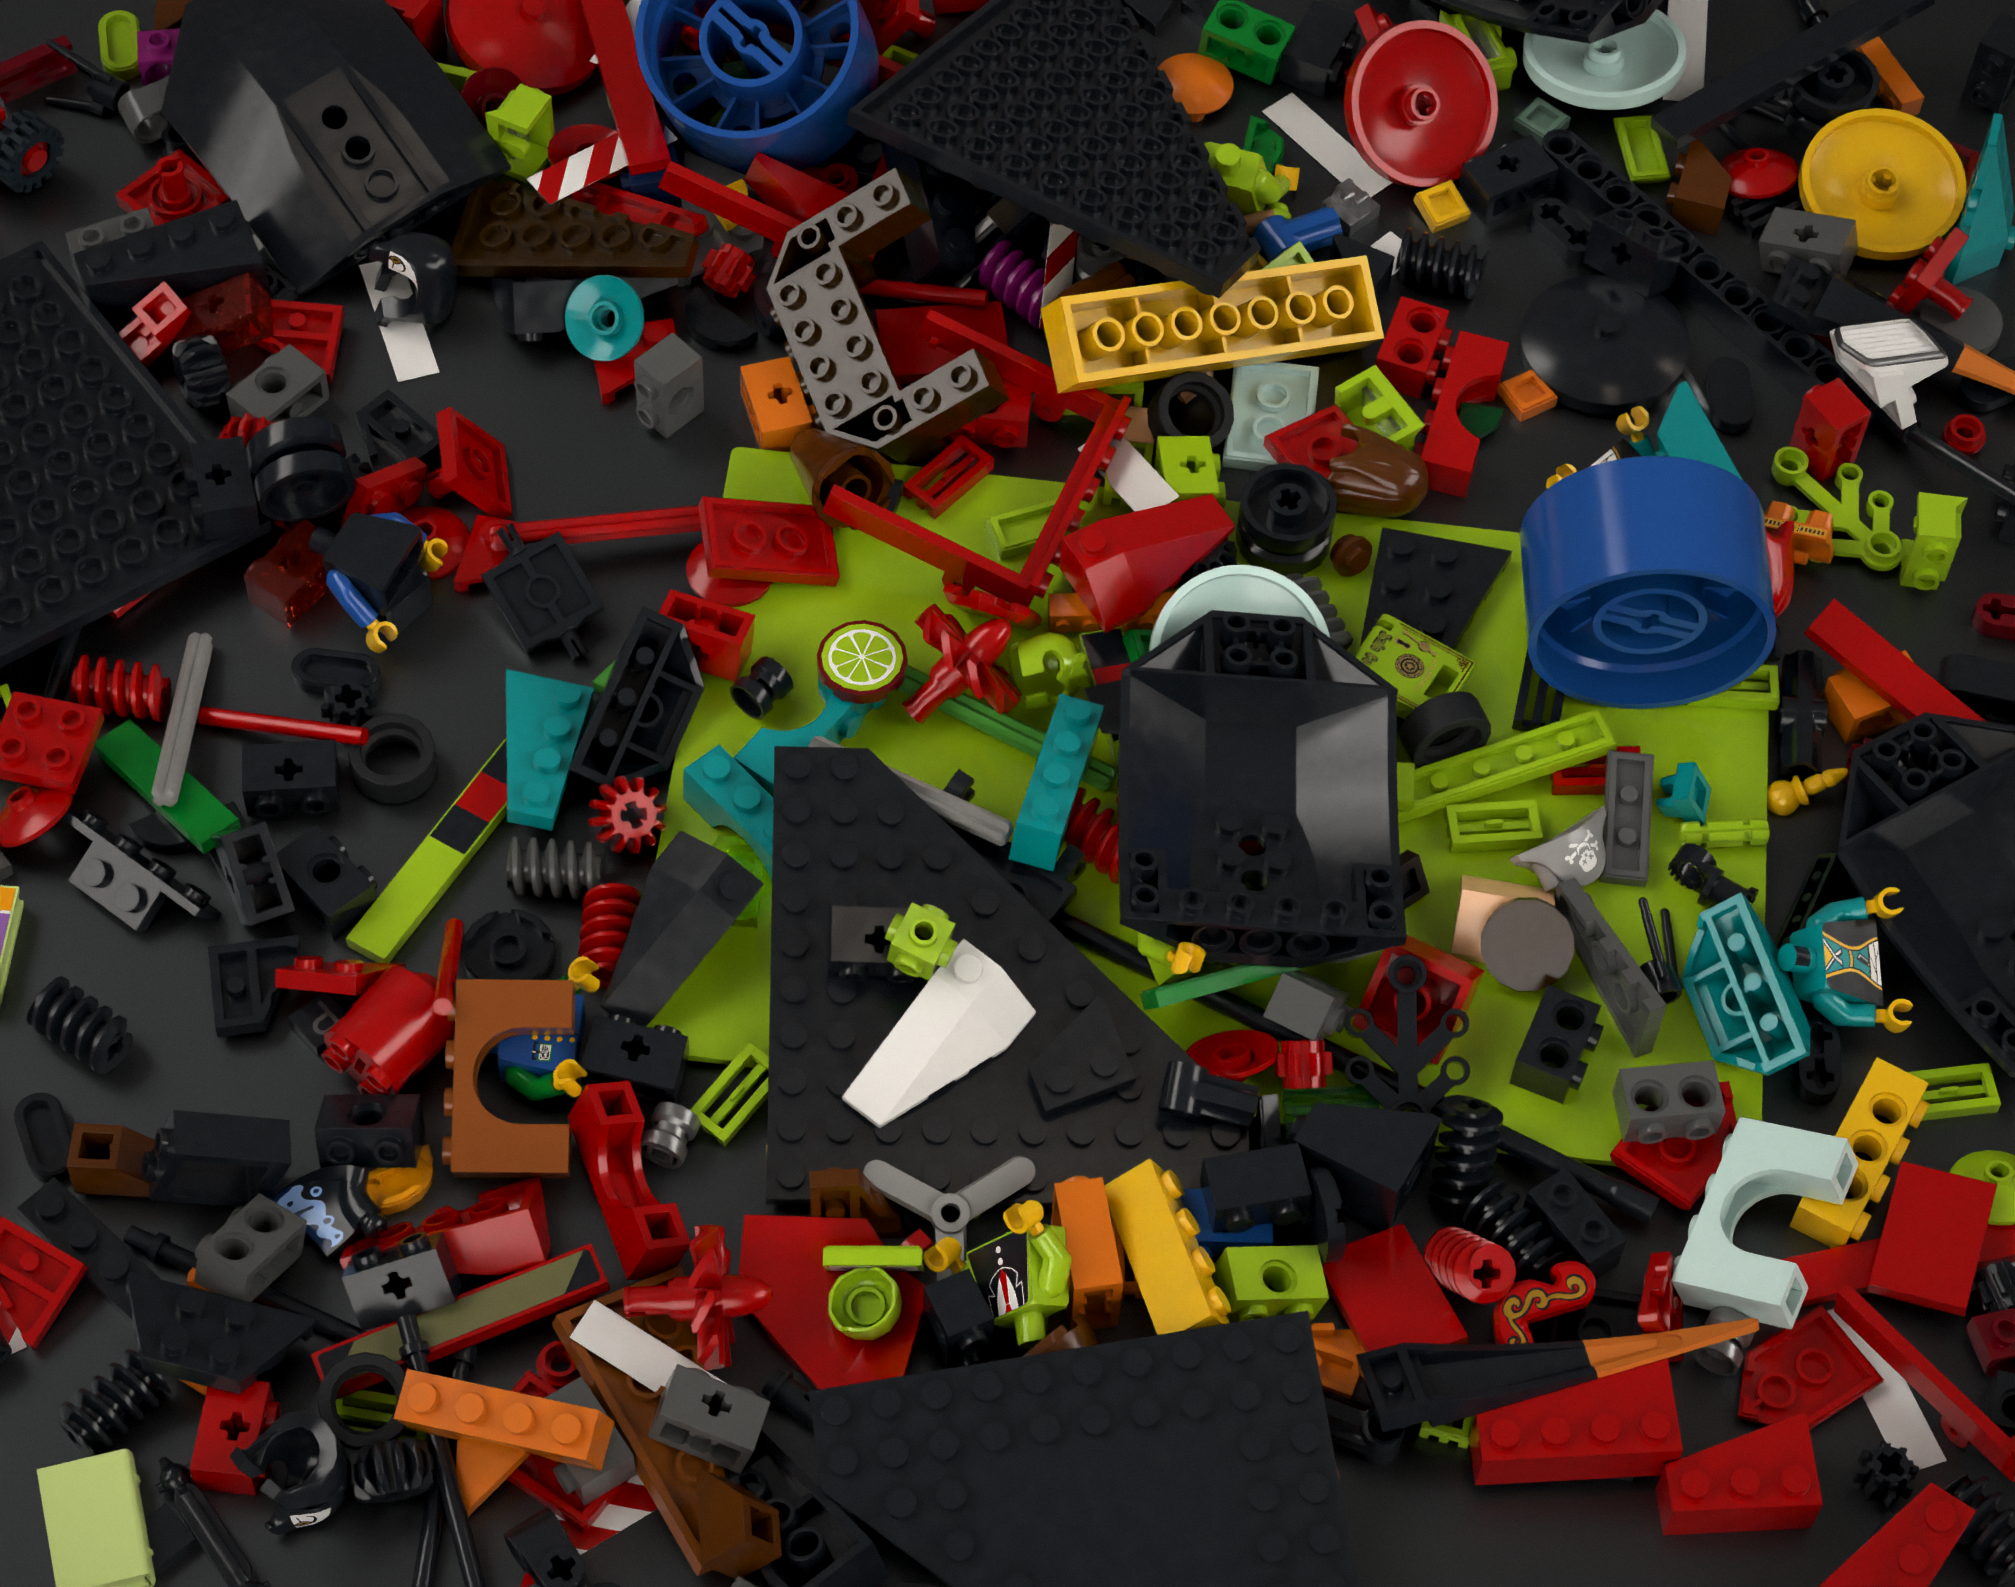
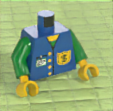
M587 957L576 958L570 964L568 974L558 979L573 980L576 987L575 1035L514 1036L500 1042L488 1053L498 1054L500 1079L507 1082L509 1086L533 1102L560 1095L577 1097L582 1091V1087L577 1083V1079L586 1077L588 1073L579 1065L586 1021L584 995L579 994L581 988L586 992L592 993L597 991L600 986V980L590 974L597 971L599 965Z

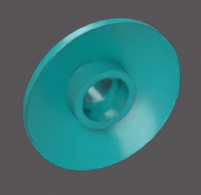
M597 275L586 279L575 288L567 302L565 326L568 337L581 354L592 360L614 361L624 357L636 346L644 327V310L637 292L626 281L615 276ZM611 311L615 315L613 326H610L607 321V316Z

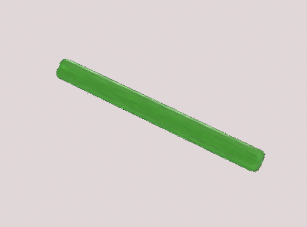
M908 665L904 682L898 690L911 696L930 676ZM965 692L959 698L955 697L952 699L949 697L937 708L1037 759L1039 757L1047 733L1005 712L1000 715L991 705ZM1091 756L1086 774H1083L1081 781L1102 791H1107L1114 783L1117 769Z

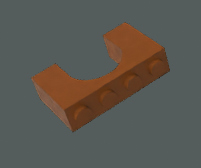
M456 979V992H454L452 1010L447 1014L448 1021H455V1040H447L445 1050L446 1069H454L453 1088H445L444 1116L452 1117V1136H444L442 1146L443 1165H451V1173L455 1178H534L539 1176V1178L571 1179L572 1129L570 1125L515 1124L503 1121L492 1115L482 1105L478 1094L477 1080L480 1066L486 1055L497 1044L508 1038L519 1035H575L576 987L573 980Z

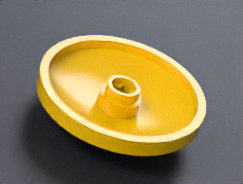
M1872 108L1856 110L1830 121L1810 142L1803 157L1798 177L1799 194L1805 212L1856 220L1858 244L1856 255L1873 260H1902L1923 254L1937 236L1945 239L1951 232L1963 209L1966 197L1965 171L1957 152L1950 142L1937 129L1920 118L1891 109Z

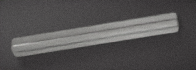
M193 632L187 639L151 791L153 795L152 801L159 807L162 805L172 807L178 801L213 650L212 637L206 632L203 634Z
M814 736L808 747L846 748L821 736ZM887 766L945 822L996 845L1004 846L1007 844L1014 829L1010 820Z

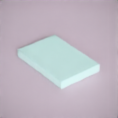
M1271 362L1233 369L1230 399L1233 403L1234 422L1229 435L1225 438L1222 467L1259 471L1266 466L1278 464L1263 446L1264 438L1272 432L1315 414L1320 367Z

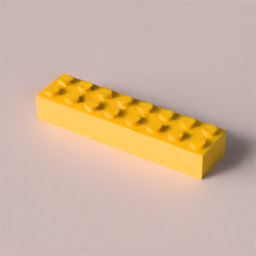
M1367 255L1247 271L1220 298L1203 294L1194 286L1183 281H1174L1064 296L1040 309L1058 394L1174 377L1184 372H1209L1360 350L1384 339Z

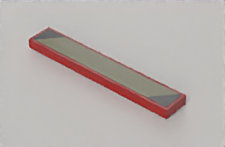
M589 1243L458 1295L456 1303L416 1315L422 1341H427L429 1344L430 1354L427 1355L428 1363L608 1292L610 1287L594 1248ZM396 1321L311 1354L321 1382L333 1365L346 1356L363 1352L385 1355L399 1364L404 1372L409 1369L407 1361H402L400 1358L399 1348L403 1345ZM372 1372L354 1374L343 1382L338 1390L336 1400L387 1379L378 1373Z

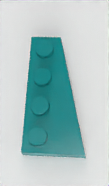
M506 669L507 822L552 831L569 779L570 771L568 769L592 705L594 688Z

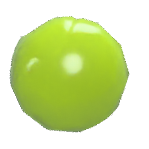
M880 1267L854 1268L839 1276L828 1293V1315L835 1327L851 1339L874 1341L889 1333L900 1319L903 1305L900 1289L896 1281Z

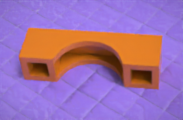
M411 1369L406 1371L393 1418L411 1430L456 1440L466 1438L492 1442L534 1453L556 1462L602 1471L615 1422L597 1409Z

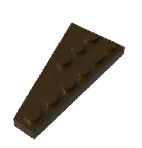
M507 180L505 184L490 181L469 194L451 249L457 265V277H593L597 275H611L618 278H690L699 244L695 234L654 222L647 225L631 221L629 215L615 212L613 216L598 211L597 206L564 197L550 205L540 193L536 194L522 190L519 183Z

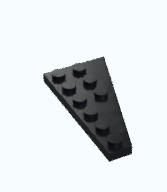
M1382 527L1360 646L1372 628L1376 626L1381 615L1388 614L1454 650L1470 626L1479 606L1492 591L1496 579L1509 564L1512 551ZM1397 716V740H1398V738L1400 737V731H1399V729H1400V727H1401V725H1402V723H1403V721H1404V719H1402V718H1400V717H1398V716Z

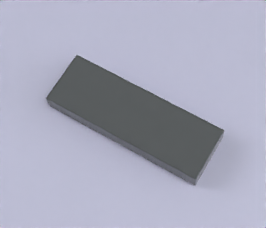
M1608 750L1606 755L1603 805L1606 810V817L1602 835L1606 860L1604 869L1600 874L1599 882L1646 887L1649 868L1654 755Z

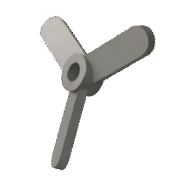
M1015 1156L955 1194H944L881 1160L868 1162L863 1170V1174L886 1198L931 1221L935 1228L936 1243L945 1237L955 1238L961 1245L962 1253L960 1259L963 1261L967 1260L966 1226L968 1221L1031 1183L1036 1173L1035 1166L1031 1160L1024 1156ZM947 1206L956 1208L959 1212V1219L955 1222L945 1221L941 1216L942 1209ZM949 1267L942 1272H937V1281L952 1276L954 1272Z

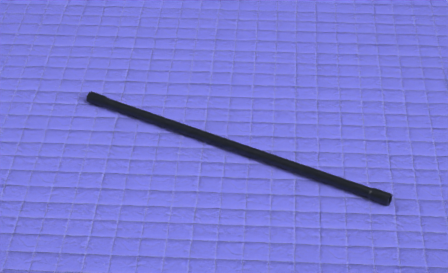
M1063 912L1053 924L1067 939L1157 982L1147 957L1138 951V947L1066 912ZM1227 990L1192 999L1253 1030L1267 1033L1278 1042L1309 1039L1263 1017L1266 1009ZM1326 1038L1323 1039L1325 1051L1332 1052L1333 1069L1343 1074L1348 1061L1355 1056H1361ZM1371 1061L1374 1066V1073L1398 1094V1075L1394 1071ZM1357 1062L1351 1066L1350 1071L1354 1078L1364 1079L1368 1076V1068L1365 1064ZM1418 1084V1094L1426 1087ZM1445 1096L1431 1108V1114L1440 1118L1444 1114L1456 1113V1111L1444 1105ZM1503 1124L1498 1128L1501 1137L1500 1142L1495 1148L1551 1175L1566 1167L1586 1192L1606 1201L1611 1207L1646 1224L1650 1223L1661 1198L1624 1180L1614 1179Z

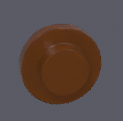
M1353 534L1342 536L1335 542L1330 552V560L1333 562L1334 570L1343 577H1351L1361 573L1369 565L1372 545L1362 536H1355Z

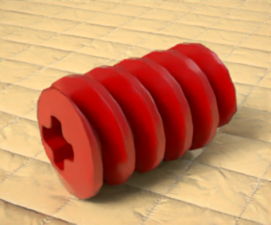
M83 654L72 674L69 702L102 708L104 715L111 714L115 709L118 716L127 717L133 711L137 719L144 720L151 714L153 720L162 722L167 715L170 705L171 680L169 676L167 678L162 677L161 667L157 663L153 664L149 675H144L141 661H136L131 673H126L124 659H118L113 671L108 670L106 657L101 656L96 667L91 668L88 654Z
M1079 787L1063 842L1066 841L1067 846L1072 844L1084 852L1085 858L1083 861L1087 863L1095 862L1094 866L1099 873H1109L1110 881L1119 884L1118 821L1111 825L1115 810L1107 808L1098 815L1097 811L1101 800L1094 797L1086 804H1083L1087 790L1084 787Z
M608 883L593 887L584 895L582 902L584 910L581 916L582 927L579 936L581 942L578 948L579 957H587L599 965V969L590 974L600 980L599 988L605 990L608 987L618 956L622 952L631 927L630 923L642 896L641 892L635 887L622 883Z
M1448 1226L1435 1232L1425 1245L1423 1259L1437 1283L1467 1298L1471 1302L1480 1304L1496 1302L1504 1297L1513 1286L1516 1268L1510 1253L1502 1246L1488 1241L1477 1234H1473L1461 1227Z

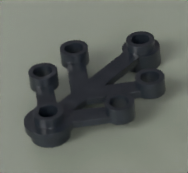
M1413 955L1397 957L1391 963L1387 972L1388 983L1397 992V1046L1374 1024L1371 1013L1365 1009L1356 1008L1351 1010L1344 1020V1028L1347 1034L1353 1038L1362 1039L1398 1075V1094L1374 1073L1373 1063L1365 1056L1351 1058L1345 1066L1344 1074L1349 1083L1355 1086H1362L1384 1109L1409 1110L1431 1114V1108L1453 1086H1460L1468 1079L1470 1066L1462 1057H1449L1441 1065L1440 1075L1419 1094L1417 1074L1452 1039H1458L1467 1032L1469 1018L1460 1009L1446 1011L1440 1019L1439 1026L1417 1047L1416 992L1424 985L1427 970L1424 963ZM1402 968L1412 970L1415 976L1414 982L1408 985L1402 984L1397 978L1398 971ZM1355 1015L1363 1016L1368 1023L1367 1029L1362 1032L1353 1030L1350 1025V1019ZM1452 1015L1458 1016L1463 1022L1462 1030L1459 1032L1448 1030L1446 1027L1447 1017ZM1360 1062L1366 1065L1368 1068V1076L1366 1078L1356 1079L1352 1076L1350 1069L1354 1063ZM1450 1063H1458L1462 1066L1464 1074L1461 1079L1453 1080L1447 1075L1446 1069Z

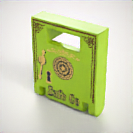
M1388 614L1381 615L1376 626L1372 628L1354 655L1358 660L1398 689L1397 716L1405 719L1416 707L1431 699L1425 694L1438 674L1439 677L1436 683L1447 688L1448 691L1446 693L1462 691L1477 664L1474 660Z

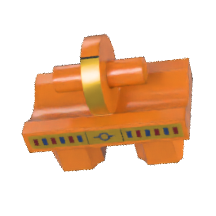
M1773 500L1764 513L1766 531L1769 533L1774 530L1777 531L1778 527L1785 521H1793L1795 517L1794 508L1788 503ZM1814 510L1810 511L1805 524L1793 521L1795 525L1793 533L1794 563L1806 565L1809 559L1830 564L1834 556L1832 542L1834 524L1832 514Z

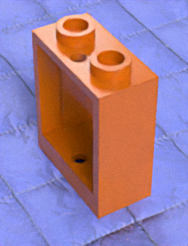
M1074 1176L1061 1183H1054L1051 1225L1063 1226L1065 1228L1066 1249L1072 1257L1068 1276L1069 1303L1065 1308L1069 1330L1071 1331L1078 1326L1073 1317L1080 1314L1086 1318L1092 1329L1118 1326L1123 1278L1103 1177L1089 1179L1086 1176Z

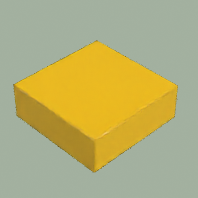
M1452 180L1418 192L1413 199L1432 234L1467 221L1471 215L1469 208Z

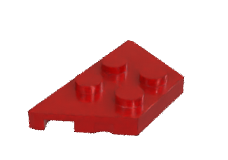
M594 182L572 193V199L595 205L601 213L612 216L615 212L629 215L631 221L647 225L654 222L695 234L696 237L709 229L706 215L603 183Z

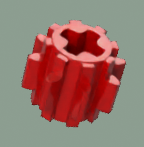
M722 243L718 251L711 248L701 266L705 268V273L702 279L715 292L735 299L740 290L747 293L756 277L752 273L756 263L753 257L749 256L744 250L729 243Z
M1299 1039L1280 1041L1281 1053L1276 1054L1274 1076L1282 1077V1088L1308 1089L1326 1087V1075H1333L1332 1052L1325 1051L1324 1040Z

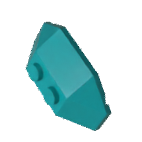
M1684 381L1678 384L1657 432L1658 451L1653 453V456H1671L1702 461L1727 470L1742 480L1688 382Z
M1740 892L1701 912L1696 925L1698 930L1689 950L1682 982L1713 1059L1716 1062L1769 1076L1809 1056L1810 1026L1787 971H1783L1778 965V948L1745 895Z

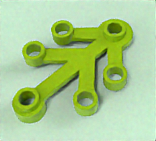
M1788 446L1776 452L1771 466V472L1775 480L1784 486L1794 485L1818 508L1832 514L1833 531L1846 532L1854 539H1832L1834 556L1860 558L1866 566L1877 571H1889L1899 565L1903 557V547L1899 537L1890 531V513L1894 504L1891 494L1883 490H1875L1869 494L1865 511L1872 518L1871 531L1859 520V486L1863 478V471L1858 465L1844 463L1837 470L1834 482L1837 488L1841 490L1840 503L1806 472L1809 460L1801 449ZM1843 475H1849L1853 477L1854 480L1846 479ZM1874 503H1881L1885 507H1878ZM1790 505L1794 508L1795 513L1793 521L1805 524L1810 511L1799 510L1797 507Z

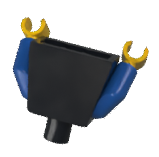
M356 512L349 515L338 533L318 526L313 531L309 541V550L323 555L322 561L328 588L360 628L366 627L369 630L366 634V644L375 653H382L387 649L386 644L380 640L378 632L383 633L391 642L398 635L394 624L388 621L379 622L376 619L377 616L385 617L418 564L425 571L435 572L443 565L442 560L439 558H442L448 552V546L444 540L434 538L430 541L426 540L427 534L422 531L421 527L414 525L398 512L370 515Z

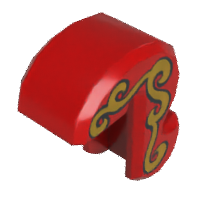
M1566 1261L1557 1263L1551 1268L1549 1278L1554 1282L1553 1285L1532 1279L1513 1283L1508 1293L1497 1301L1491 1317L1495 1343H1534L1528 1325L1588 1307L1596 1288V1279L1592 1271L1577 1261Z

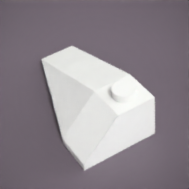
M963 939L956 947L946 969L940 966L844 1093L842 1100L878 1128H881L927 1100L930 1094L951 1081L955 1080L956 1082L969 1073V1070L988 1058H994L1007 1050L1035 1016L1036 1011L1001 966Z

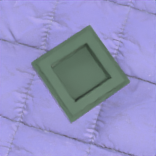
M1537 97L1514 119L1512 129L1524 137L1532 135L1542 147L1544 135L1553 129H1567L1571 117Z

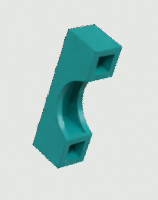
M818 675V693L826 704L822 713L808 725L794 730L777 731L761 728L734 756V759L774 798V746L808 747L814 736H821L840 744L844 738H852L859 730L866 714L872 708L878 709L887 698L879 702L866 704L843 701L833 695V690L829 689L826 684L825 686L823 685Z
M1060 694L1016 821L1008 859L1054 871L1083 774H1086L1096 744L1104 710L1103 705Z
M718 744L684 768L683 799L712 828L717 825H724L738 833L757 854L772 883L774 798Z

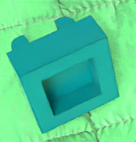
M1695 762L1678 763L1676 774L1660 780V786L1665 794L1672 796L1657 799L1656 805L1666 817L1682 818L1684 822L1699 821L1700 826L1705 825L1711 787Z

